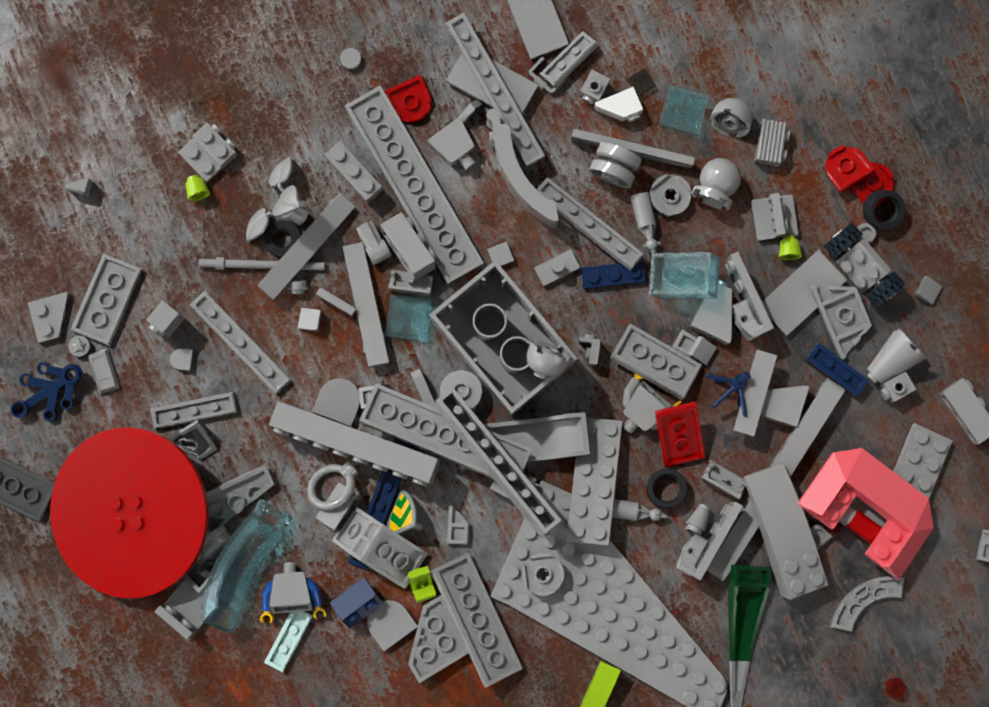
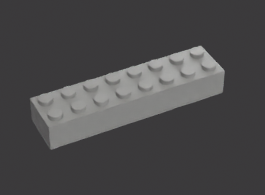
M277 401L269 423L270 426L274 427L273 431L287 437L290 433L294 434L293 439L307 444L311 440L314 442L312 446L328 451L329 447L333 448L332 453L345 458L348 455H352V460L365 465L369 461L373 463V468L384 472L391 469L393 470L392 475L407 479V476L413 477L412 482L425 487L427 483L433 484L441 460L279 401Z

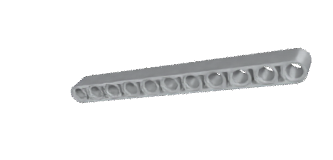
M829 378L824 380L800 417L798 426L793 428L769 467L783 463L789 477H791L845 391L843 387ZM750 498L737 516L706 570L721 581H724L731 571V565H735L759 527Z

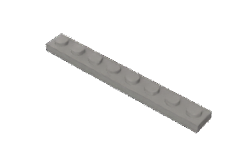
M462 13L446 22V26L493 109L499 112L501 123L509 125L512 143L525 166L528 167L545 157L544 153L466 15Z

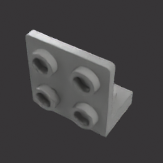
M185 579L169 599L155 610V613L185 639H190L217 608V604L207 595H200Z

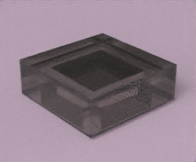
M645 68L627 79L629 85L634 87L638 97L656 86Z

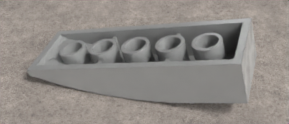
M779 463L744 476L780 595L791 600L827 586L828 583L810 527L802 507L797 504L799 499L784 464Z

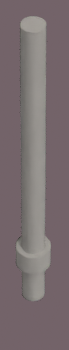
M216 257V259H199V267H215L216 270H224L225 268L272 269L278 261L227 260L225 257ZM306 262L300 270L324 271L325 262Z

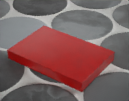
M695 401L654 411L664 467L706 458L698 408Z

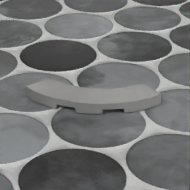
M893 576L877 577L858 585L843 598L834 613L830 627L852 632L858 616L869 604L884 598L902 597L905 577H901L899 580Z

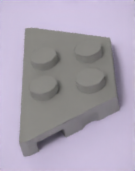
M810 285L809 288L837 355L843 360L850 349L860 341L861 336L872 326L856 287Z

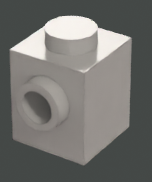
M591 70L579 96L590 105L600 101L610 78Z
M906 371L880 385L882 388L880 390L881 395L886 401L889 400L890 403L916 390Z

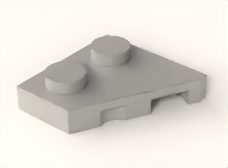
M68 292L28 302L38 343L48 342L61 337L62 322L65 318L66 303L69 299Z

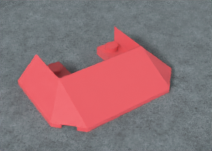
M863 448L832 452L797 504L828 528L834 529L854 498L858 497L887 519V522L864 555L899 580L934 529L929 498Z

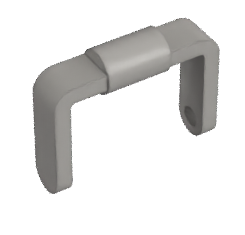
M542 56L529 70V76L541 90L544 89L548 94H553L567 78L556 88L551 89L547 86L544 80L533 73L545 60Z

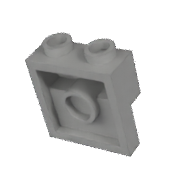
M206 122L178 153L208 183L237 154L234 151L236 146L228 138L224 141L220 136L222 133L214 123L210 126Z

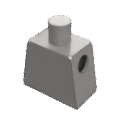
M460 117L427 140L430 148L451 167L458 162L461 163L465 170L475 165V161L469 155L475 150V146Z

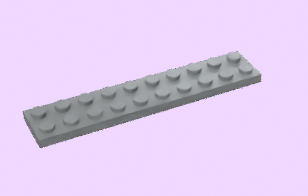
M381 85L346 104L347 112L412 221L416 231L422 235L427 250L431 249L437 259L435 263L447 284L483 265L484 262Z

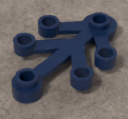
M48 362L39 363L37 365V372L39 374L45 375L49 373L61 376L55 381L36 378L30 373L22 374L19 378L21 385H32L43 389L25 401L19 400L14 402L10 408L11 414L16 418H22L29 413L30 407L48 396L47 407L43 412V417L46 421L55 420L57 417L55 408L59 388L65 384L64 398L60 401V405L65 410L71 409L74 406L72 397L75 384L79 383L83 378V371L76 364H69L64 368L51 366ZM42 364L47 367L46 372L41 371ZM71 370L75 371V378L70 377ZM24 376L29 377L30 381L28 384L24 382ZM66 399L71 403L69 407H66L64 404ZM19 405L24 407V412L18 410ZM48 411L53 413V418L47 416Z

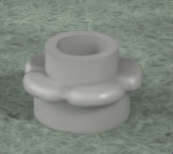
M290 280L287 289L292 290V294H303L304 290L308 289V287L306 286V280Z

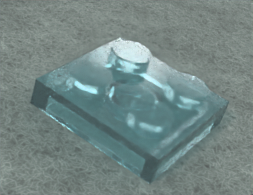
M669 85L658 125L698 136L710 95Z
M390 294L385 336L427 341L432 299Z

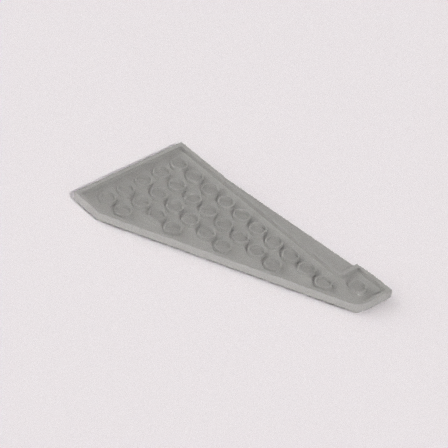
M540 481L537 491L562 521L541 538L527 519L524 518L490 597L512 606L687 707H721L727 693V684L722 674L611 540L609 547L567 543L572 494L544 481ZM538 553H547L556 557L564 569V580L560 588L547 596H539L530 592L522 581L521 572L526 560ZM540 568L537 577H541V580L544 581L545 577L549 576V572H546L544 568Z

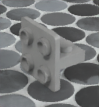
M779 193L770 194L768 198L751 201L758 241L798 235L792 195L780 196Z

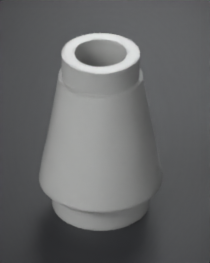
M699 504L685 523L687 525L685 530L692 535L698 534L701 536L702 533H705L711 509L704 504Z

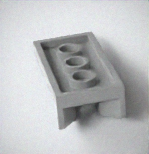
M739 252L733 253L725 260L726 264L724 267L729 276L732 275L735 281L733 287L738 295L741 294L743 301L732 305V313L735 325L744 339L750 341L768 333L774 327Z
M737 502L725 504L719 514L722 518L719 522H715L709 531L712 534L710 539L706 540L695 534L683 546L676 564L677 569L696 580H701L743 506ZM689 548H692L691 554L688 552Z

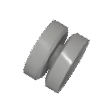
M601 142L596 152L599 159L592 161L589 172L610 184L630 188L635 178L632 172L638 170L642 159L625 148Z

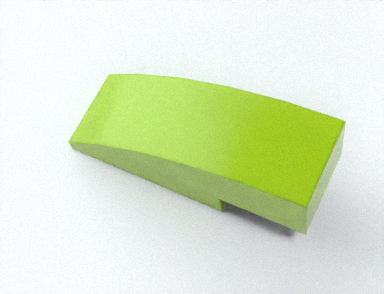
M600 661L580 707H605L621 670Z

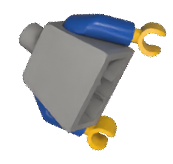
M285 563L284 573L275 574L273 580L268 583L263 591L262 610L264 613L260 616L262 623L265 620L264 615L270 617L271 624L276 613L312 611L313 607H315L313 616L316 620L317 611H322L324 618L326 617V611L321 607L323 603L319 588L311 578L305 577L304 572H296V563Z

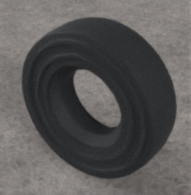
M276 221L267 228L264 234L265 246L272 255L282 258L299 239L301 232L290 221ZM281 231H286L291 236V242L285 247H280L275 242V236Z

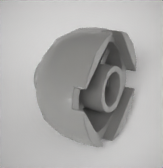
M739 98L721 100L714 107L710 116V120H712L711 125L717 132L729 136V133L737 134L736 137L746 136L749 133L753 118L750 107Z
M531 340L526 354L529 367L535 371L534 375L542 379H546L547 376L555 377L564 372L569 364L571 355L565 350L563 353H560L557 350V346L540 340H536L535 343Z

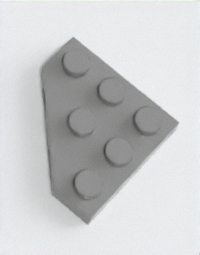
M442 595L422 607L408 662L411 671L419 683L468 654Z

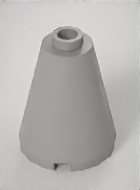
M897 328L867 368L870 371L867 375L875 384L878 381L883 384L926 359V356Z

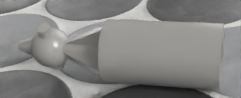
M639 193L630 197L637 226L647 239L643 247L647 248L652 255H656V249L660 242L653 239L656 221L649 193Z
M614 499L612 518L631 521L648 517L653 521L666 518V514L657 508L650 511L639 504V502Z

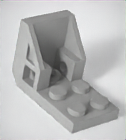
M356 506L353 507L332 539V542L404 589L409 584L408 572L419 568L428 555L427 552Z

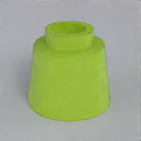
M192 175L187 178L185 186L189 201H199L210 195V191L202 177Z
M793 235L784 236L783 240L780 241L779 259L796 260L802 258L799 240Z

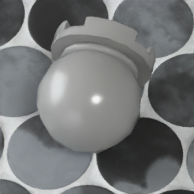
M716 158L705 164L699 178L701 185H695L691 195L694 198L697 195L703 198L702 203L721 210L722 206H724L725 210L729 211L733 202L729 196L733 195L740 186L741 174L736 164L729 159Z

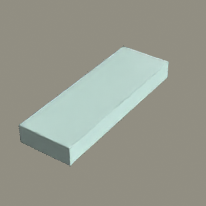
M306 611L290 612L264 663L283 673L313 615Z

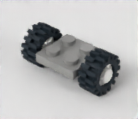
M851 222L847 227L835 234L823 247L834 259L846 250V253L836 263L862 293L874 284L877 285L865 296L878 308L885 301L893 297L905 285V282L895 271L882 281V278L891 269L865 239H862L855 246H850L863 235L856 225Z

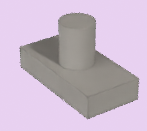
M571 249L534 267L543 287L580 269Z

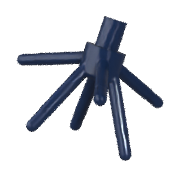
M744 372L742 375L738 374L734 378L706 374V377L714 379V382H729L731 387L712 405V408H716L735 391L738 392L737 406L740 407L741 405L742 414L746 417L747 412L743 389L751 378L750 373Z

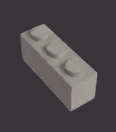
M340 141L324 154L326 160L367 205L383 191L382 186Z
M401 212L380 224L382 235L414 281L435 269L436 256L431 249L427 250L424 246L425 241L420 233L416 234L413 230L414 225L409 217L405 218Z
M961 378L938 394L974 445H978L989 438V414L985 409L986 404L980 397L977 398L974 394L973 385L968 380Z

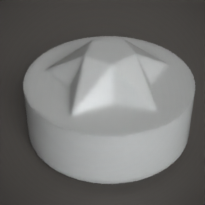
M75 336L70 340L68 348L72 355L84 357L90 352L91 344L87 338Z

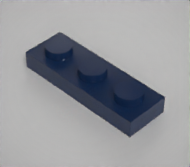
M639 261L631 271L621 263L581 268L583 289L646 282L643 261Z
M817 343L805 359L855 398L869 382L866 377L821 343Z

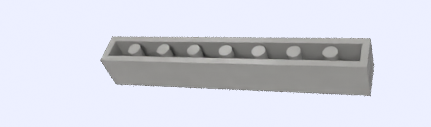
M452 387L436 399L435 408L540 537L543 538L558 526L562 520L456 390Z

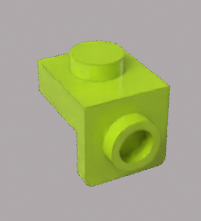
M428 566L416 568L408 572L410 586L417 603L436 597Z

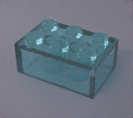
M712 252L652 253L649 295L657 299H717L720 257Z

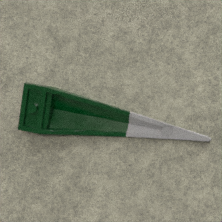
M731 565L730 586H728L731 707L742 706L751 655L770 590L771 567Z

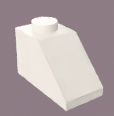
M634 87L595 102L594 105L595 111L622 122L625 120L631 122L640 118V114L643 111Z

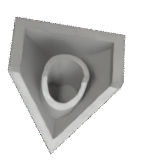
M198 420L178 431L170 439L184 452L197 457L199 460L217 450L204 425Z
M197 559L184 578L200 595H204L233 561Z

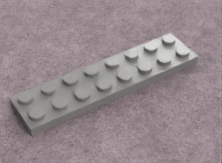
M375 383L359 423L492 478L435 407ZM488 430L523 472L532 448Z

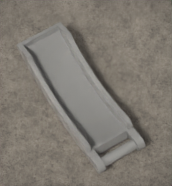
M489 109L486 125L492 131L489 132L490 149L494 148L497 164L507 187L516 200L532 216L545 225L556 228L559 221L556 202L544 197L526 178L514 153L509 125L500 123L499 112L496 109Z
M585 412L483 424L487 430L532 448L527 462L590 454ZM459 465L460 470H461V469H468V468H466V467H463V466Z

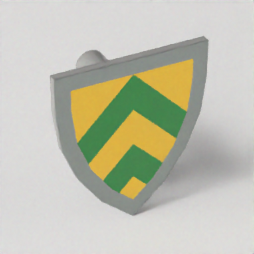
M401 489L390 510L387 527L397 534H401L409 529L420 531L422 523L416 521L417 515L414 500L407 491Z

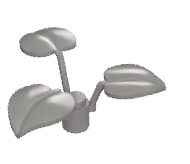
M290 156L280 162L270 175V186L273 188L278 186L282 193L273 208V212L267 213V209L262 208L252 216L246 230V240L248 243L265 231L271 216L282 218L286 221L289 219L297 225L303 224L308 216V211L300 205L297 188L291 185L284 189L282 183L288 180L292 171V158Z

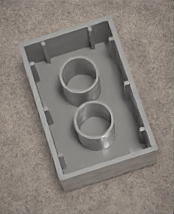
M496 260L429 314L433 324L510 416L515 414L560 376H547L546 379H542L534 375L535 371L529 367L526 356L531 340L534 343L536 340L555 345L560 353H563L564 350L571 355V359L565 371L573 366L578 359Z

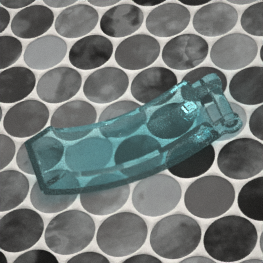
M263 499L257 502L256 509L232 534L213 566L202 601V622L231 634L243 621V607L250 585L263 562L285 538L283 530L290 524L292 520L291 514L275 509ZM267 513L278 519V521L273 523L263 518V516Z

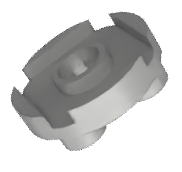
M668 174L659 177L653 183L649 193L651 205L658 213L666 217L681 214L686 210L691 199V188L688 182L677 175ZM667 190L676 193L674 195L675 200H667L665 198Z
M538 553L526 560L521 572L522 581L530 592L539 596H547L560 588L564 580V569L556 557L547 553ZM540 568H544L546 572H549V576H546L544 581L541 580V577H537Z

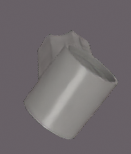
M372 221L356 228L373 265L392 256Z

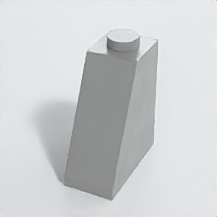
M713 280L689 328L728 345L731 342L732 289L728 288L729 285L724 281L717 280L716 282Z
M809 386L767 390L760 417L792 428L797 427Z

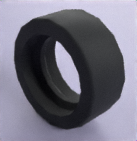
M876 190L866 198L863 204L864 219L869 225L877 229H893L902 222L905 215L904 200L893 191ZM881 198L891 199L894 206L891 217L885 222L878 221L874 215L875 205Z
M670 468L660 469L648 479L646 486L647 495L650 501L657 507L664 509L674 508L685 499L687 482L683 475L676 470ZM663 476L673 477L679 485L678 495L671 501L661 500L655 493V483Z

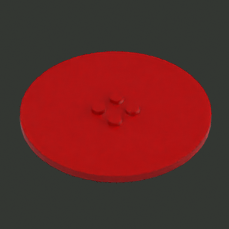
M135 427L109 429L91 436L75 448L67 457L53 486L50 519L57 547L63 559L77 577L90 587L104 594L120 598H140L168 589L183 578L192 568L202 551L206 539L209 506L206 490L197 468L178 445L154 431Z

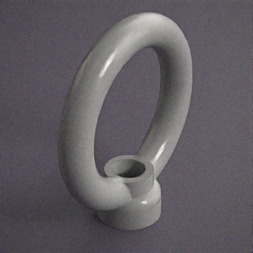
M348 461L344 465L330 464L322 467L309 481L307 494L310 502L321 510H333L342 506L351 497L355 487L354 478L359 473ZM332 472L341 473L346 479V488L343 494L330 502L318 499L316 496V486L320 479Z

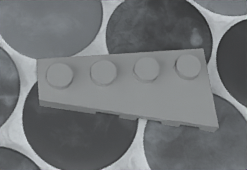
M265 464L206 492L209 506L208 530L213 531L226 524L229 519L241 512L244 507L274 485Z

